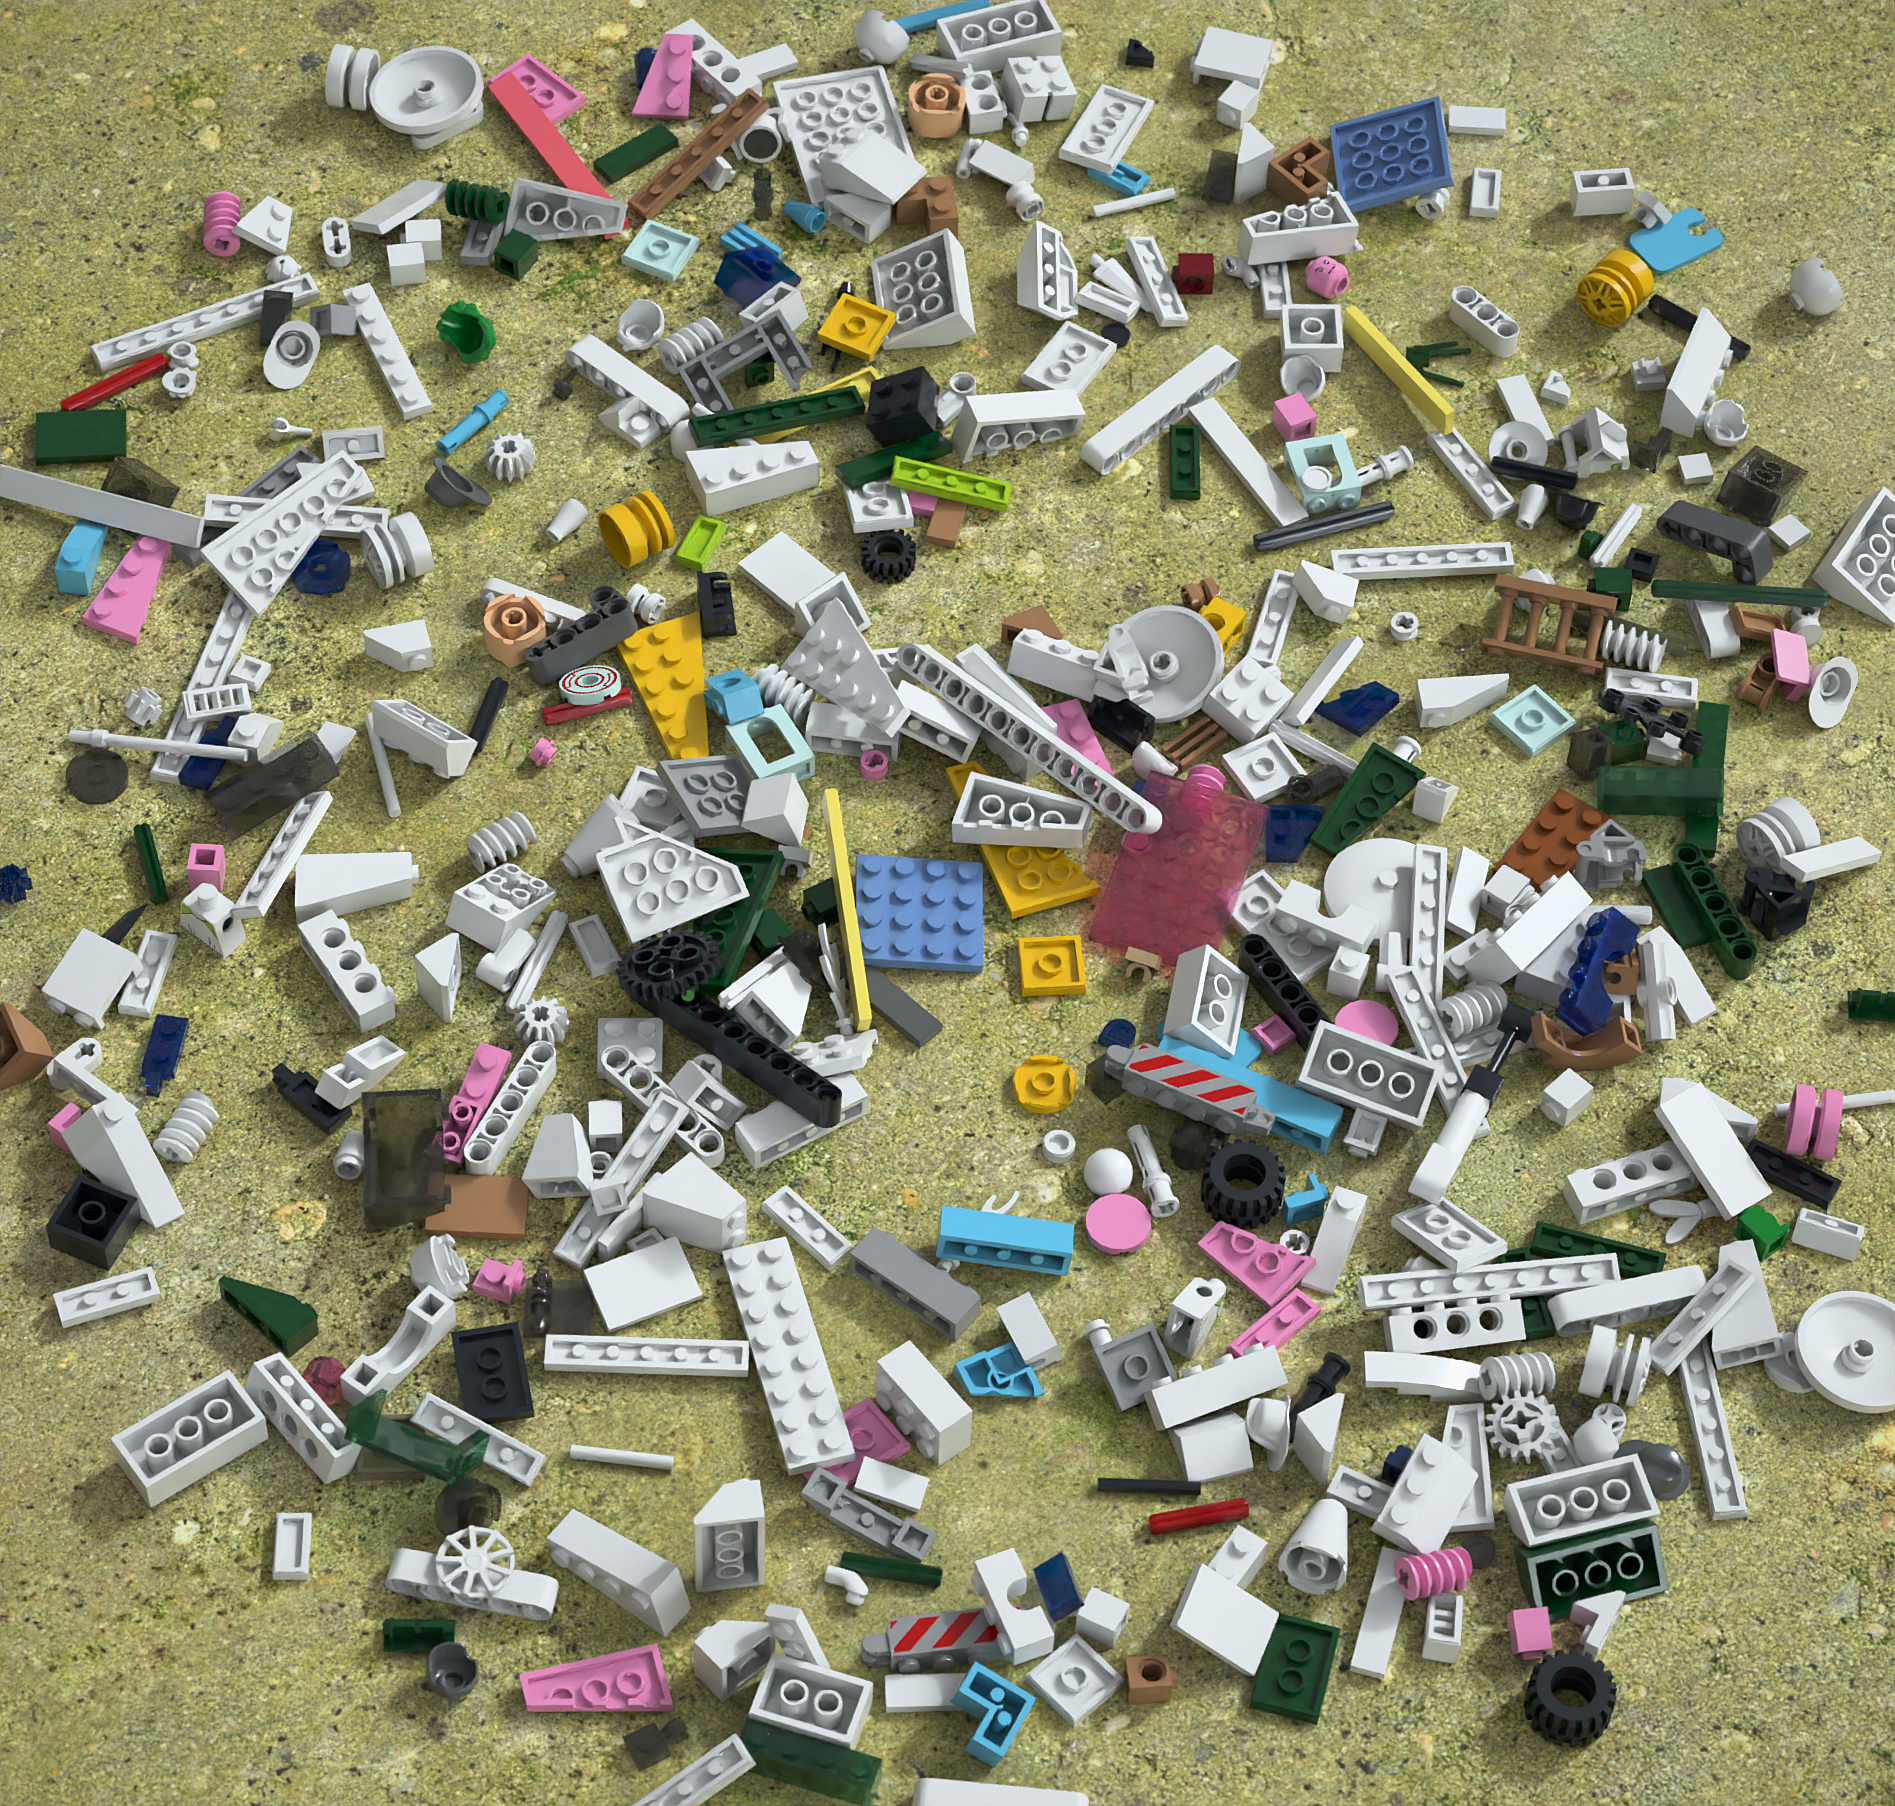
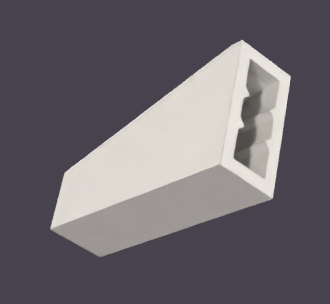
M411 852L300 855L296 861L295 880L297 925L330 909L333 910L336 916L413 897V884H419V866L412 865Z
M1753 1239L1734 1241L1729 1245L1720 1246L1718 1270L1731 1258L1753 1272L1756 1280L1713 1327L1712 1351L1717 1370L1783 1355L1779 1333Z

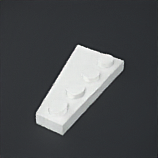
M1483 1403L1452 1405L1448 1409L1442 1443L1454 1449L1478 1474L1448 1533L1495 1529Z

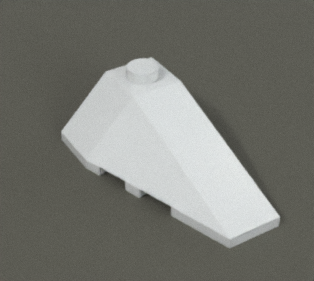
M121 1092L92 1106L61 1133L64 1142L76 1162L82 1168L88 1169L101 1181V1184L138 1198L141 1218L153 1229L157 1230L185 1215L142 1127Z

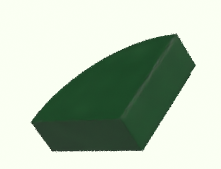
M1586 531L1580 539L1578 556L1588 560L1603 540V535L1597 531Z

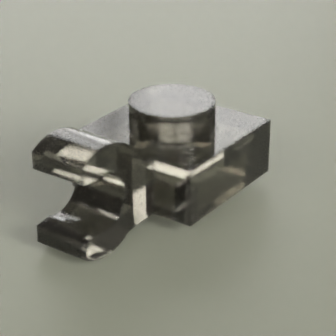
M679 1716L670 1720L660 1730L655 1722L622 1738L629 1755L640 1772L671 1757L668 1747L686 1740L688 1734L685 1731L687 1726L682 1717Z

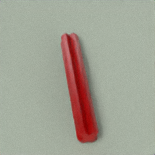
M162 353L150 356L61 400V409L63 412L81 411L165 370L168 367L167 360Z

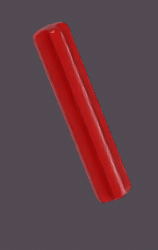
M621 687L616 696L611 698V694L604 697L603 702L598 704L574 705L564 702L542 709V718L547 726L629 705L632 703V695L628 687Z
M1242 1497L1157 1513L1149 1516L1148 1525L1151 1534L1157 1535L1247 1518L1249 1516V1505L1246 1498Z

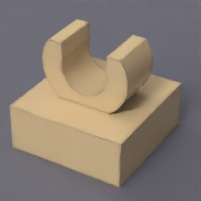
M1128 947L1125 959L1131 962V964L1126 969V977L1132 979L1134 971L1141 968L1144 970L1142 982L1147 984L1152 977L1150 969L1159 971L1162 958L1152 953Z

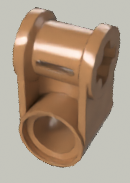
M1773 652L1765 653L1759 657L1750 673L1742 680L1735 699L1739 701L1744 699L1758 706V710L1761 712H1765L1773 696L1782 681L1776 679Z

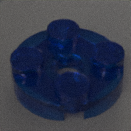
M316 540L291 574L292 581L296 584L297 590L303 594L322 595L340 593L345 589V583L351 576L350 556L346 550L344 552L339 549L338 544L333 541ZM319 564H324L326 568L324 570H315Z

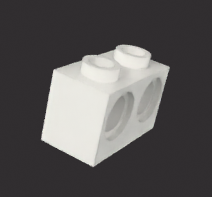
M991 71L974 72L973 76H970L968 80L957 78V84L960 87L962 84L965 89L964 120L969 135L1003 130V118L1007 117V107L1005 101H1000V86L998 81L993 80Z

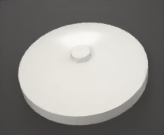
M446 46L420 47L396 56L377 72L370 87V101L376 117L386 127L405 134H430L458 124L474 111L482 98L483 79L478 64L465 52Z
M1175 605L1151 607L1134 614L1123 622L1122 625L1127 628L1150 676L1147 679L1148 684L1139 689L1138 692L1143 693L1151 690L1154 695L1153 700L1138 706L1153 715L1155 723L1177 721L1199 710L1204 705L1209 693L1220 683L1224 671L1223 647L1211 624L1197 612Z
M1375 838L1355 843L1341 851L1329 865L1324 879L1323 900L1330 918L1343 915L1349 904H1353L1379 915L1377 933L1370 945L1379 947L1380 936L1388 932H1400L1402 936L1407 938V944L1410 945L1413 849L1415 845L1397 839ZM1446 875V900H1445V906H1446V901H1447L1448 892H1449V888H1450L1447 875Z
M1860 1291L1835 1292L1818 1299L1804 1313L1797 1327L1794 1339L1796 1359L1805 1378L1821 1395L1846 1409L1862 1413H1883L1895 1410V1304L1879 1296Z

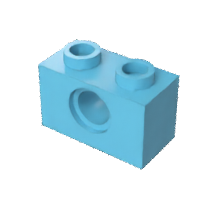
M740 669L704 679L707 690L703 691V696L707 707L712 708L718 717L721 716L729 724L765 713L758 684Z

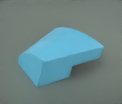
M1010 1341L989 1352L984 1350L955 1363L952 1371L961 1387L969 1396L1038 1398L1044 1395L1031 1366L1027 1367L1014 1341Z

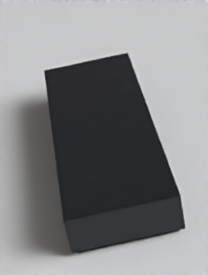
M1755 1138L1752 1139L1746 1149V1152L1765 1181L1826 1211L1841 1187V1180Z

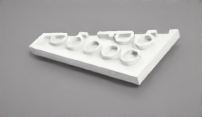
M342 449L201 549L200 556L250 611L260 619L362 477L361 468Z
M836 597L814 626L807 632L795 650L788 656L780 669L785 670L789 677L794 676L797 682L805 683L807 688L814 689L817 694L892 738L911 712L898 691L891 684L890 678L880 666L879 660L866 639L857 629L856 623L849 616L845 605Z

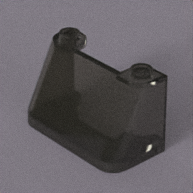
M441 1088L361 1092V1107L364 1117L365 1185L363 1190V1208L366 1233H381L444 1212L445 1205L452 1204L451 1184L445 1185L443 1121H449V1101H442Z

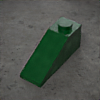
M226 1276L218 1280L221 1298L286 1357H292L319 1334L318 1314L310 1304H302L295 1296Z

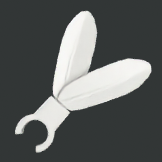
M1710 1197L1697 1204L1663 1199L1654 1201L1649 1205V1210L1658 1216L1679 1218L1666 1234L1665 1241L1670 1246L1682 1242L1698 1225L1701 1218L1722 1216L1717 1207L1713 1205Z

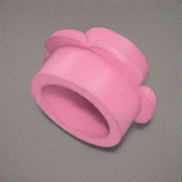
M542 737L538 741L529 757L536 762V766H540L542 763L548 765L557 752L553 748L554 740L549 742Z

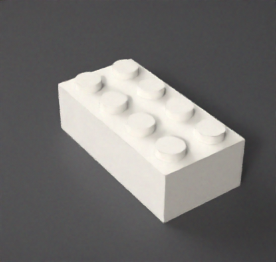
M1016 0L937 20L936 45L942 57L970 63L974 72L990 70L991 73L1002 71L1005 68L1007 58L1031 57L1035 61L1038 56H1056L1061 54L1062 31L1045 0Z
M1320 1020L1314 1029L1294 1087L1355 1110L1360 1108L1387 1117L1389 1123L1417 1132L1423 1124L1443 1066Z
M227 1370L111 1438L115 1460L148 1506L152 1508L269 1438L264 1415L231 1371Z

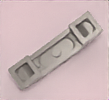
M817 1466L801 1492V1496L813 1508L843 1530L882 1551L913 1562H922L938 1533L910 1517H907L905 1522L847 1490L848 1483Z

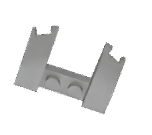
M780 309L677 367L695 401L711 412L719 413L734 410L719 380L769 351L794 393L801 387L798 382L807 370L812 371L814 367Z

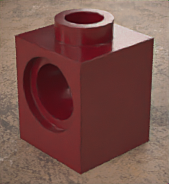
M1178 253L1177 265H1172L1171 271L1172 282L1177 283L1178 294L1213 293V253Z

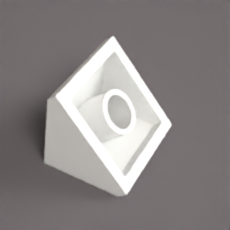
M1244 122L1236 169L1233 203L1237 204L1268 189L1266 187L1268 164L1274 159L1275 147L1251 123Z
M840 572L795 602V631L803 638L836 597L845 605L846 611L856 623L859 632L865 630L872 623L845 572Z
M793 772L751 781L740 826L784 845L800 848L809 803Z
M451 933L415 955L418 993L446 1023H451L462 972L459 933Z
M1342 1393L1334 1394L1304 1410L1297 1416L1292 1449L1317 1483L1322 1486H1326L1338 1434L1345 1395Z
M1232 1410L1186 1421L1167 1428L1186 1481H1201L1202 1484L1253 1471L1254 1469L1246 1422Z

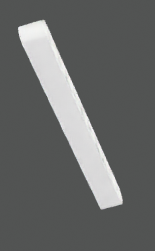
M905 643L898 649L896 660L904 671L1130 832L1153 834L1159 830L1162 824V815L1155 806L927 645ZM938 669H939V670H940V674H939V677L937 678V672H938ZM962 685V691L959 694V688ZM984 700V708L981 710V704ZM1005 716H1006L1007 722H1006V725L1004 726V725H1003V721H1004V718H1005ZM1029 732V740L1026 742V735ZM1052 749V755L1049 759V750ZM1074 765V766H1075V771H1074V774L1072 775V774H1071V768H1072V766ZM1097 781V782H1098V788H1097V790L1095 791V790H1094V784H1095V782ZM1120 797V799H1121V804H1120V807L1118 808V807H1117V801H1118V798ZM1144 814V822L1141 825L1140 817Z

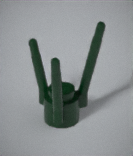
M1458 341L1414 345V347H1406V360L1425 378L1464 387V382L1424 371L1423 368H1429V357L1470 354L1472 350L1471 348L1447 349L1457 347L1459 345Z

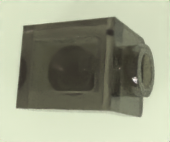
M1662 426L1657 436L1652 435L1647 444L1634 440L1630 447V463L1655 474L1670 451L1673 430Z

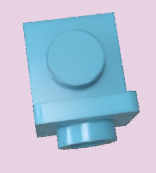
M1315 1173L1307 1175L1305 1192L1297 1191L1284 1198L1281 1216L1286 1226L1323 1216L1325 1202L1328 1201V1193L1325 1185L1322 1182H1318Z

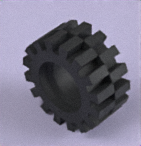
M891 529L889 531L881 530L878 534L875 531H871L870 537L866 535L864 543H862L861 565L863 566L864 573H869L870 579L874 580L877 576L879 583L883 584L884 579H888V584H893V579H897L899 583L903 581V575L906 578L911 576V571H914L916 564V544L914 540L912 541V536L909 533L904 536V530L899 529L896 533L894 529ZM890 551L900 556L894 559H884L879 557L878 554Z

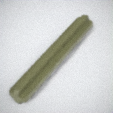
M1578 609L1573 614L1572 622L1590 627L1592 616L1589 615L1590 612ZM1608 616L1603 621L1601 630L1603 632L1607 622L1612 620V630H1616L1622 623L1624 624V634H1628L1631 628L1635 627L1636 637L1638 638L1645 630L1647 631L1648 641H1651L1656 634L1659 635V644L1661 645L1667 639L1666 653L1683 657L1687 650L1688 641L1615 616Z

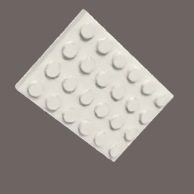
M883 65L773 82V92L778 107H783L788 116L791 135L790 145L809 204L820 206L824 209V198L826 196L849 194L825 186L818 158L852 127L875 132L914 159Z

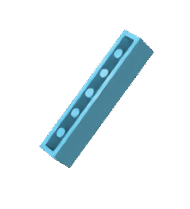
M1164 1035L1158 1046L1159 1049L1253 1087L1257 1093L1256 1104L1276 1115L1275 1123L1270 1133L1326 1155L1341 1126L1342 1107L1337 1106L1330 1100H1322L1310 1095L1303 1089L1293 1088L1278 1082L1271 1076L1261 1075L1249 1070L1242 1064L1222 1059L1213 1052L1203 1051L1188 1045L1181 1039H1174Z

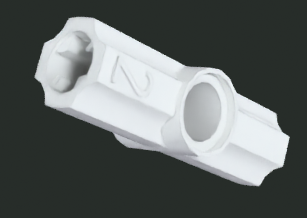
M1663 942L1639 945L1638 954L1641 980L1637 983V998L1640 1006L1644 1009L1646 1041H1671L1676 1039L1673 1005L1677 1001V987L1673 977L1670 976L1668 944Z

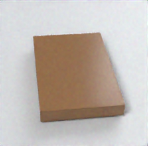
M431 1173L425 1236L449 1234L451 1237L525 1240L530 1189L521 1180L522 1178Z

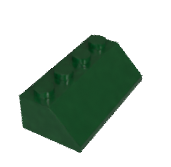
M1650 1519L1533 1548H1528L1526 1545L1513 1548L1519 1581L1530 1608L1547 1607L1549 1622L1569 1617L1575 1602L1620 1590L1626 1593L1625 1602L1668 1590L1657 1524Z

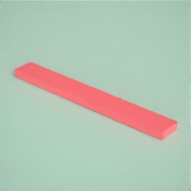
M512 72L488 86L489 92L564 188L612 200ZM626 216L622 230L630 226ZM617 233L601 235L604 237L605 240H607L612 236L616 235Z

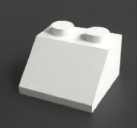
M720 1620L714 1626H707L697 1634L694 1640L695 1675L721 1702H724L767 1667L772 1652L775 1653V1634L769 1623Z

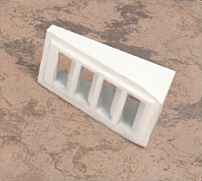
M247 683L222 685L183 691L181 693L186 722L238 721L240 716L250 714L252 708ZM209 700L212 701L213 709H209ZM221 700H225L226 707H222ZM194 701H199L200 711H196Z
M1442 1592L1437 1596H1428L1422 1657L1424 1659L1446 1663L1457 1662L1461 1645L1463 1596ZM1435 1607L1454 1609V1612L1438 1610Z

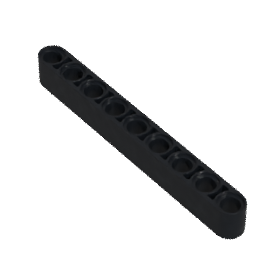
M695 991L694 998L691 1001L683 1000L680 993L675 994L673 1000H670L669 996H664L660 1002H657L656 997L646 1002L644 996L634 999L633 994L628 995L636 1003L813 1124L822 1128H832L840 1122L842 1091L836 1085L700 993H697V991Z

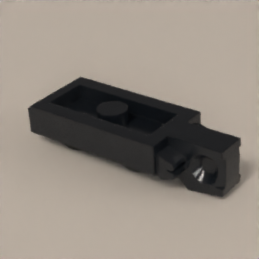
M282 1063L272 1070V1081L279 1087L278 1092L282 1097L328 1135L332 1134L353 1116L349 1105L339 1110L315 1093L319 1081L307 1071L303 1073L298 1071L295 1074Z

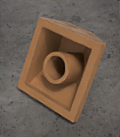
M6 1002L0 1004V1091L36 1078L54 1058L44 1033Z

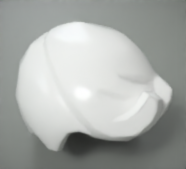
M637 299L628 306L619 319V330L616 334L617 342L623 344V351L648 349L662 337L664 332V314L659 305L647 299Z

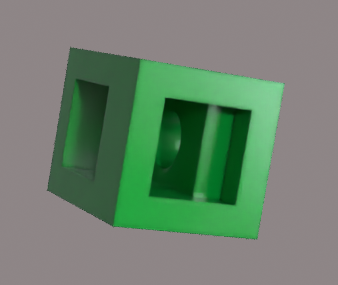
M1756 1205L1754 1208H1745L1737 1217L1736 1221L1738 1223L1734 1236L1739 1241L1753 1239L1757 1257L1761 1262L1785 1246L1790 1226L1786 1223L1780 1226L1776 1218L1771 1213L1765 1212L1759 1205Z

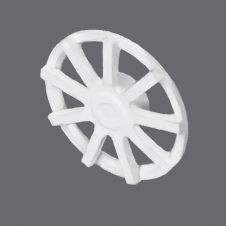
M474 1525L460 1530L451 1536L448 1535L436 1556V1570L440 1581L451 1592L467 1598H481L496 1593L510 1580L515 1567L513 1548L500 1532L475 1527ZM476 1535L489 1537L481 1548L477 1547ZM470 1536L471 1548L466 1549L457 1540ZM495 1541H498L504 1547L503 1550L487 1553ZM450 1546L462 1554L461 1557L444 1555ZM508 1557L509 1566L506 1569L490 1562L494 1559ZM442 1564L461 1565L447 1576L444 1575ZM489 1570L504 1576L502 1581L495 1587L492 1586L486 1575ZM464 1573L467 1576V1580L462 1591L450 1583ZM481 1578L487 1591L471 1593L473 1579Z

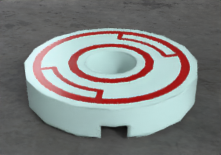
M599 665L572 670L559 681L561 697L563 699L568 698V702L574 705L601 703L604 701L605 696L611 694L612 698L621 690L620 673L614 668Z

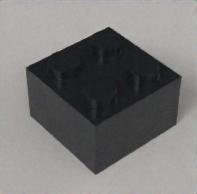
M924 366L871 381L866 427L883 448L935 432L940 387Z
M78 1175L46 1225L50 1248L110 1271L142 1220L138 1198Z

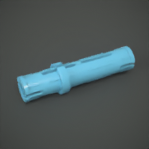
M496 389L481 404L477 403L473 406L472 412L435 442L436 446H440L437 448L438 451L448 457L485 424L489 425L493 421L494 416L510 403V399H507L508 395L503 390Z

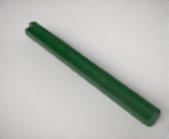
M1660 579L1653 580L1651 585V594L1655 598L1818 608L1826 607L1829 598L1828 592L1822 589Z

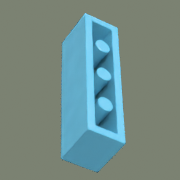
M942 1206L937 1227L935 1257L1067 1276L1073 1254L1074 1224Z

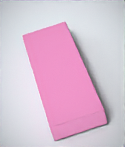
M1296 1288L1227 1346L1226 1353H1231L1233 1359L1245 1355L1244 1348L1262 1342L1264 1348L1275 1345L1276 1351H1278L1320 1315L1321 1308Z

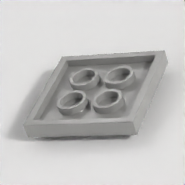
M738 754L658 762L655 769L656 773L696 837L753 832L740 826L749 784L753 778Z

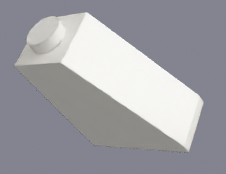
M789 961L754 987L738 1004L735 1010L759 1034L785 1051L801 1032L813 983Z
M561 1113L544 1116L521 1179L537 1199L591 1196L589 1183L593 1182L588 1133L573 1114Z

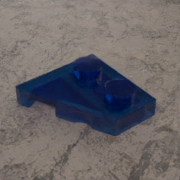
M1377 681L1362 685L1358 689H1350L1339 693L1340 699L1324 703L1322 700L1314 712L1360 738L1399 703V694Z
M1264 805L1265 862L1297 863L1324 817V806Z

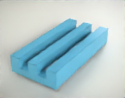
M1122 161L1118 162L1112 175L1087 168V176L1129 198L1137 196L1138 192L1141 193L1144 190V186L1147 187L1150 184L1149 175Z
M741 222L735 224V229H729L727 236L723 234L720 237V244L762 272L766 271L782 257L781 248ZM734 240H736V241H738L739 243H741L742 245L746 246L747 249L744 248L743 246H741L740 244H738L737 242H735ZM755 254H758L759 256H761L762 258H764L766 261H764L763 259H761L760 257H758V256L755 255Z

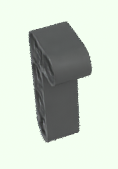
M1682 500L1673 503L1657 519L1656 525L1665 537L1731 560L1734 577L1741 585H1757L1773 568L1769 536L1757 526Z
M607 585L600 586L591 591L589 601L593 611L531 646L525 652L524 657L535 683L540 685L549 684L632 636L637 631L638 625L628 600L616 589Z

